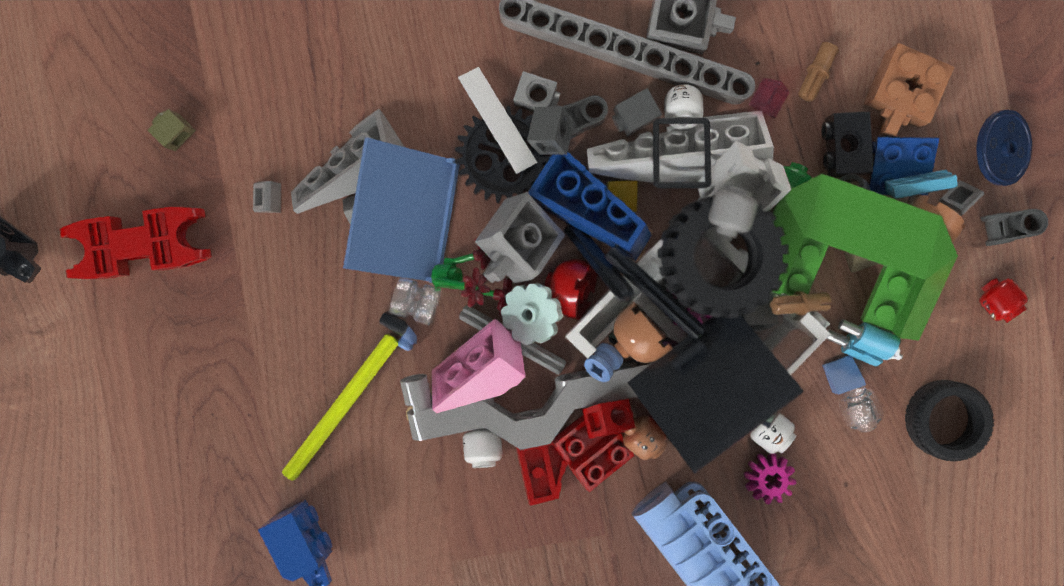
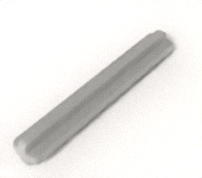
M468 305L462 309L459 315L460 320L478 330L483 329L493 320L476 309L468 307ZM521 343L522 355L556 374H560L566 365L564 359L535 343L529 345Z

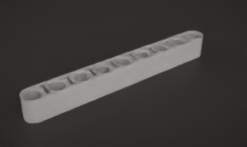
M501 0L499 3V14L503 25L532 37L677 86L685 84L694 86L700 90L701 94L730 104L738 105L743 103L755 90L756 84L753 77L746 72L534 0ZM514 6L519 8L521 12L516 17H509L505 14L506 9ZM538 16H544L549 20V23L544 27H538L533 23V20ZM570 25L575 27L577 34L568 37L563 35L561 29L564 26ZM593 35H600L605 39V44L599 47L594 46L589 39ZM627 44L633 49V54L623 56L618 51V47ZM649 54L658 55L661 59V64L652 66L648 63L646 56ZM679 63L685 64L689 68V74L685 76L678 74L675 65ZM704 74H714L717 78V85L707 84L704 80ZM734 82H739L744 86V95H738L733 91L732 85Z

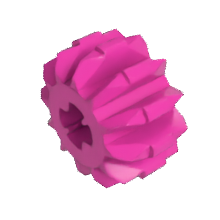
M769 453L767 460L762 454H758L757 459L759 463L757 465L752 461L748 462L753 471L744 472V477L751 480L745 487L748 491H753L752 497L756 500L763 498L764 503L770 505L774 497L778 503H782L783 498L781 494L792 495V491L787 488L788 485L797 484L794 478L789 477L795 472V469L792 466H787L788 460L786 458L780 457L777 459L775 453ZM768 474L775 477L772 483L765 479Z

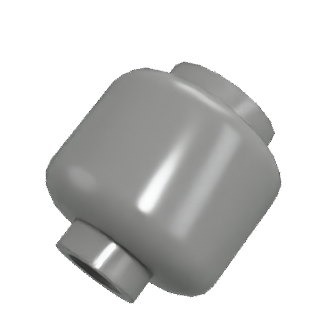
M726 186L725 190L716 192L708 219L712 224L718 226L717 233L736 238L737 232H748L751 229L758 208L757 201L752 198V192Z

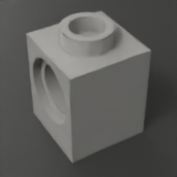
M523 71L513 99L514 106L534 112L535 107L557 105L561 95L560 92L556 91L557 82ZM539 88L544 90L547 96L543 101L537 102L531 99L530 93L534 89Z

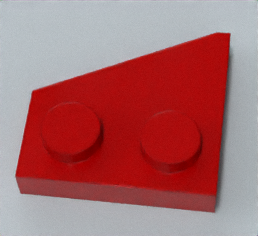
M553 444L523 450L516 447L528 504L532 506L559 499L562 487L561 480L565 474L567 464Z

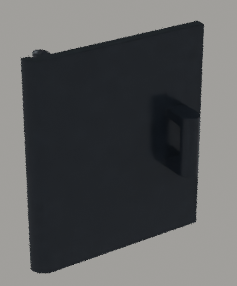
M741 315L734 318L712 317L703 324L706 330L701 337L692 339L690 336H687L665 356L653 362L627 382L694 473H697L804 393L799 384Z

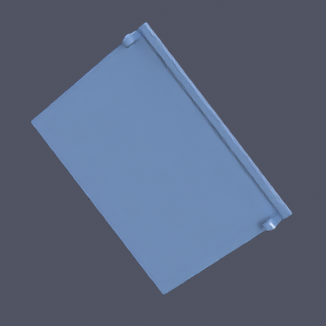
M365 138L343 268L432 283L431 275L436 264H443L460 166L455 163L456 159Z

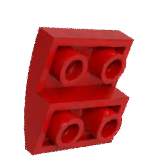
M584 415L559 433L551 442L567 466L589 493L635 456L633 452L624 446L621 433L589 439Z

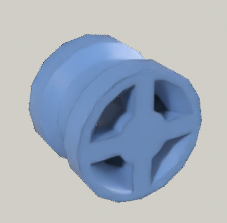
M601 343L597 346L594 352L595 355H591L586 359L584 366L594 379L608 382L613 376V370H617L623 364V358L615 347L607 343Z

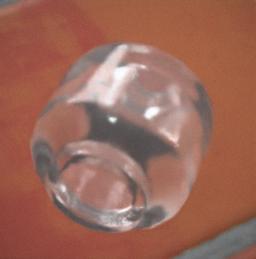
M862 386L845 392L839 401V408L847 427L853 430L870 432L883 420L884 411L876 392Z

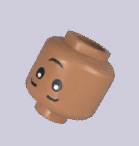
M647 415L637 418L633 417L636 429L624 432V446L642 460L656 459L667 447V436L651 417Z

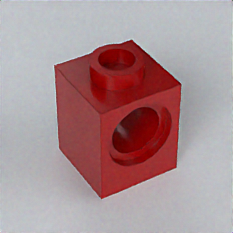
M629 399L601 403L582 409L589 439L636 429Z

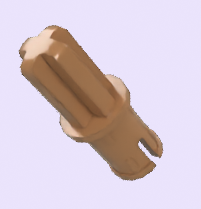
M829 42L821 43L813 63L807 67L808 74L798 93L801 99L807 102L816 99L824 80L830 77L829 70L836 55L839 53V48Z
M797 291L794 295L775 296L770 301V307L775 315L796 313L798 316H804L808 312L828 311L831 305H822V303L831 302V297L827 292L806 294L803 291Z

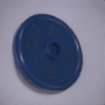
M999 110L992 113L983 123L978 135L976 148L978 165L983 176L990 183L998 186L1012 185L1021 179L1030 163L1032 154L1031 132L1024 117L1014 110Z

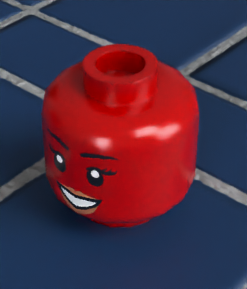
M996 277L981 288L985 293L980 296L979 303L994 321L1004 320L1008 323L1027 310L1025 304L1028 302V296L1013 279L1007 278L1000 282Z

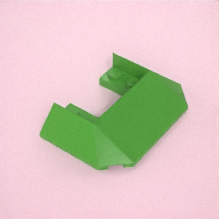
M820 174L803 184L791 187V190L775 205L773 214L776 217L773 223L775 227L782 226L785 236L780 237L782 245H788L789 254L783 255V263L788 264L787 273L780 274L778 279L783 283L778 291L772 292L780 296L782 293L794 295L797 291H803L808 294L828 246L884 265L860 319L863 322L891 331L899 338L919 341L958 257L942 216L825 174Z

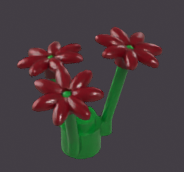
M477 244L478 249L474 250L472 254L456 258H445L444 264H436L431 275L433 285L438 288L463 290L461 296H469L468 307H473L476 301L479 305H483V295L492 296L494 300L499 301L497 309L500 310V315L502 308L508 306L506 295L512 292L511 288L513 285V281L510 278H504L503 290L498 288L491 290L489 286L484 285L487 278L483 274L480 275V270L477 267L473 269L472 278L469 276L463 277L462 270L456 267V264L475 260L476 262L480 261L481 270L487 268L492 259Z

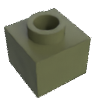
M170 109L159 113L153 119V125L147 130L165 148L176 151L196 131L180 114Z

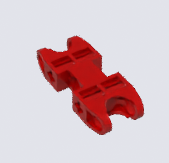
M164 207L142 211L144 226L123 229L121 218L114 216L84 219L66 225L59 229L60 238L76 239L84 247L83 259L78 264L73 265L74 268L65 270L66 277L70 279L103 280L130 276L128 261L145 258L150 259L151 270L156 271L189 267L212 258L211 249L194 248L188 243L186 238L188 228L192 224L197 223V219L206 217L205 209Z

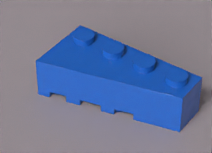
M567 152V155H552L528 192L543 210L611 248L618 246L634 261L637 260L652 236L647 224L611 193L599 179L597 180L569 152Z

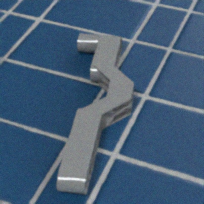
M636 360L623 362L617 370H613V376L608 382L594 379L586 370L560 375L555 378L556 389L543 408L514 414L494 402L493 397L436 413L432 409V397L426 374L405 377L400 380L405 405L412 406L413 408L407 412L413 440L421 441L487 428L518 449L523 450L551 444L575 409L637 397L627 382L651 364Z

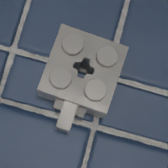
M653 0L646 39L682 51L703 54L708 48L710 36L715 37L717 32L732 33L736 17L721 14V8L716 7L717 0ZM678 11L684 12L683 16L685 19L679 17Z
M527 192L505 199L475 240V243L492 259L483 273L490 283L502 281L505 275L514 283L532 280L541 273L565 236L562 230Z

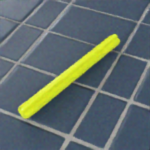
M386 334L282 470V474L285 477L294 481L305 469L396 349L398 340L394 336Z

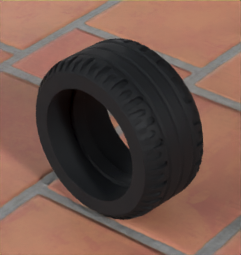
M938 380L922 386L911 397L906 409L905 426L913 443L923 452L945 461H963L976 456L990 441V436H992L994 431V414L988 400L974 387L951 380ZM956 395L962 400L967 409L968 422L966 429L957 440L948 444H938L930 432V414L940 400Z

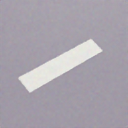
M477 67L459 76L458 79L516 174L536 164V159L480 68Z

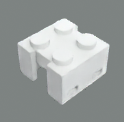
M738 141L711 167V185L708 188H698L700 199L715 195L716 192L725 190L726 186L752 192V198L763 204L761 209L764 212L770 211L791 190L783 165L770 158L765 160L754 157L752 149ZM705 175L698 182H705Z

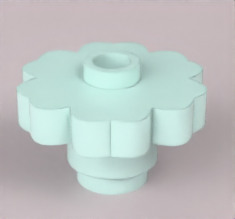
M532 283L528 286L519 285L506 295L508 306L503 307L501 310L503 326L506 329H512V338L515 341H521L524 345L532 344L535 341L543 343L548 341L551 336L557 334L558 327L555 322L563 318L560 301L551 298L552 291L549 287L543 286L540 283Z

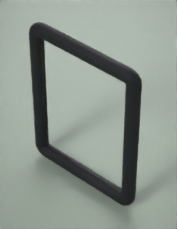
M657 118L654 120L653 183L656 188H708L711 185L710 121L707 118ZM659 124H704L705 182H660Z

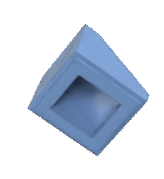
M848 355L822 365L832 393L842 394L866 385L852 356Z

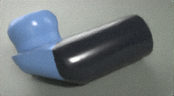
M388 311L383 313L380 318V324L401 336L398 340L399 347L406 351H411L414 343L417 344L415 332L401 318Z

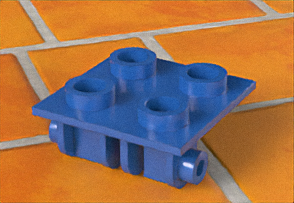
M878 137L876 142H872V154L875 155L869 185L870 191L881 195H890L885 191V181L933 172L939 138Z

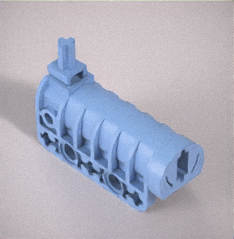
M695 481L688 482L674 492L668 483L664 482L647 494L632 512L633 517L686 586H759L754 580L759 576L764 582L763 586H780L719 505L700 483ZM693 489L695 493L689 496L688 491ZM700 499L706 506L695 513L696 510L700 509L695 502ZM707 513H711L712 516H714L716 513L719 514L718 516L711 518L709 521L705 517ZM722 529L727 534L724 538H722L721 535L718 533L722 531ZM732 541L741 552L737 556L728 546ZM744 560H747L751 565L747 570L742 565Z

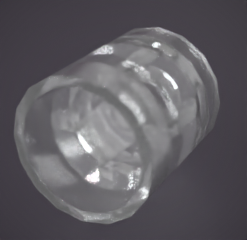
M400 277L393 293L389 312L403 318L411 315L415 322L430 326L439 305L442 289L427 284L419 287L418 281Z

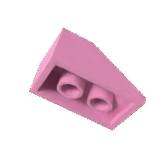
M497 319L492 320L432 370L433 411L440 413L499 396L510 388L517 386L525 377L521 341H515L512 338V331L506 329Z

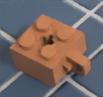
M900 43L887 50L865 98V105L881 111L880 116L885 117L879 134L886 137H895L901 125L907 126L909 123L920 128L930 124L955 67Z

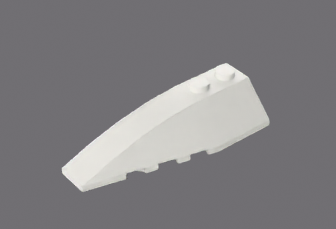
M762 110L703 117L710 121L711 167L736 141L751 148L754 157L765 160L770 158L773 160L774 146ZM698 124L693 128L683 130L668 126L667 132L659 134L660 182H698L705 175L704 124ZM651 132L639 134L635 141L627 142L621 139L587 149L590 173L620 179L653 182V135Z

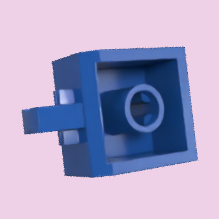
M306 499L274 515L258 531L283 579L295 581L303 577L309 586H328L332 579L325 560L332 553V542L329 535L325 531L322 532L318 524L319 517L317 511L312 505L309 506Z

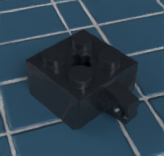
M0 216V274L4 276L11 275L25 283H31L41 270V267L33 260L38 254L37 242Z

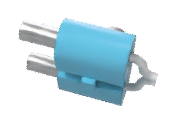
M842 319L838 329L849 333L847 336L830 329L828 330L830 335L827 337V340L841 345L842 353L872 366L880 365L883 363V360H900L903 357L900 354L901 349L899 348L900 338L891 331L880 329L869 323L863 322L858 326Z

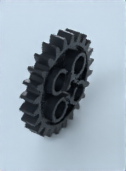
M507 106L505 111L523 140H527L533 115H529L524 120L522 119V109H519L515 115H511L510 106ZM473 116L472 119L475 126L473 128L468 125L463 126L468 135H458L459 141L464 146L455 148L457 153L463 155V157L455 160V163L465 166V168L458 172L459 175H469L465 185L469 187L475 184L476 187L473 192L475 195H478L482 190L485 191V201H488L492 195H495L497 204H500L502 196L510 198L515 194H522L524 190L529 192L532 184L543 170V164H546L550 157L540 155L531 145L530 151L537 163L521 171L517 181H506L503 175L506 169L512 167L507 158L503 162H499L497 154L479 149V145L483 144L495 151L503 152L498 143H491L487 140V134L490 130L485 121ZM484 156L489 157L492 160L491 168L487 171L478 170L476 168L477 160Z

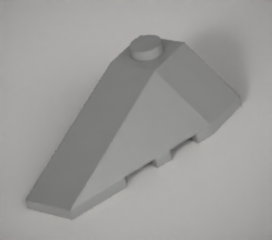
M380 109L358 123L349 132L352 137L341 149L336 145L330 151L332 155L323 167H315L291 191L294 212L298 214L356 193L365 138L404 147Z

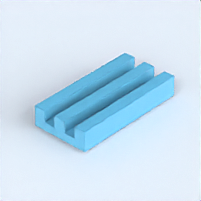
M947 170L885 181V191L896 199L956 188L958 186L957 175H952Z

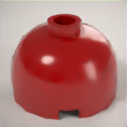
M569 259L559 264L554 272L548 273L545 286L551 289V298L560 301L563 316L580 320L589 309L591 302H587L590 291L595 292L598 275L587 261Z

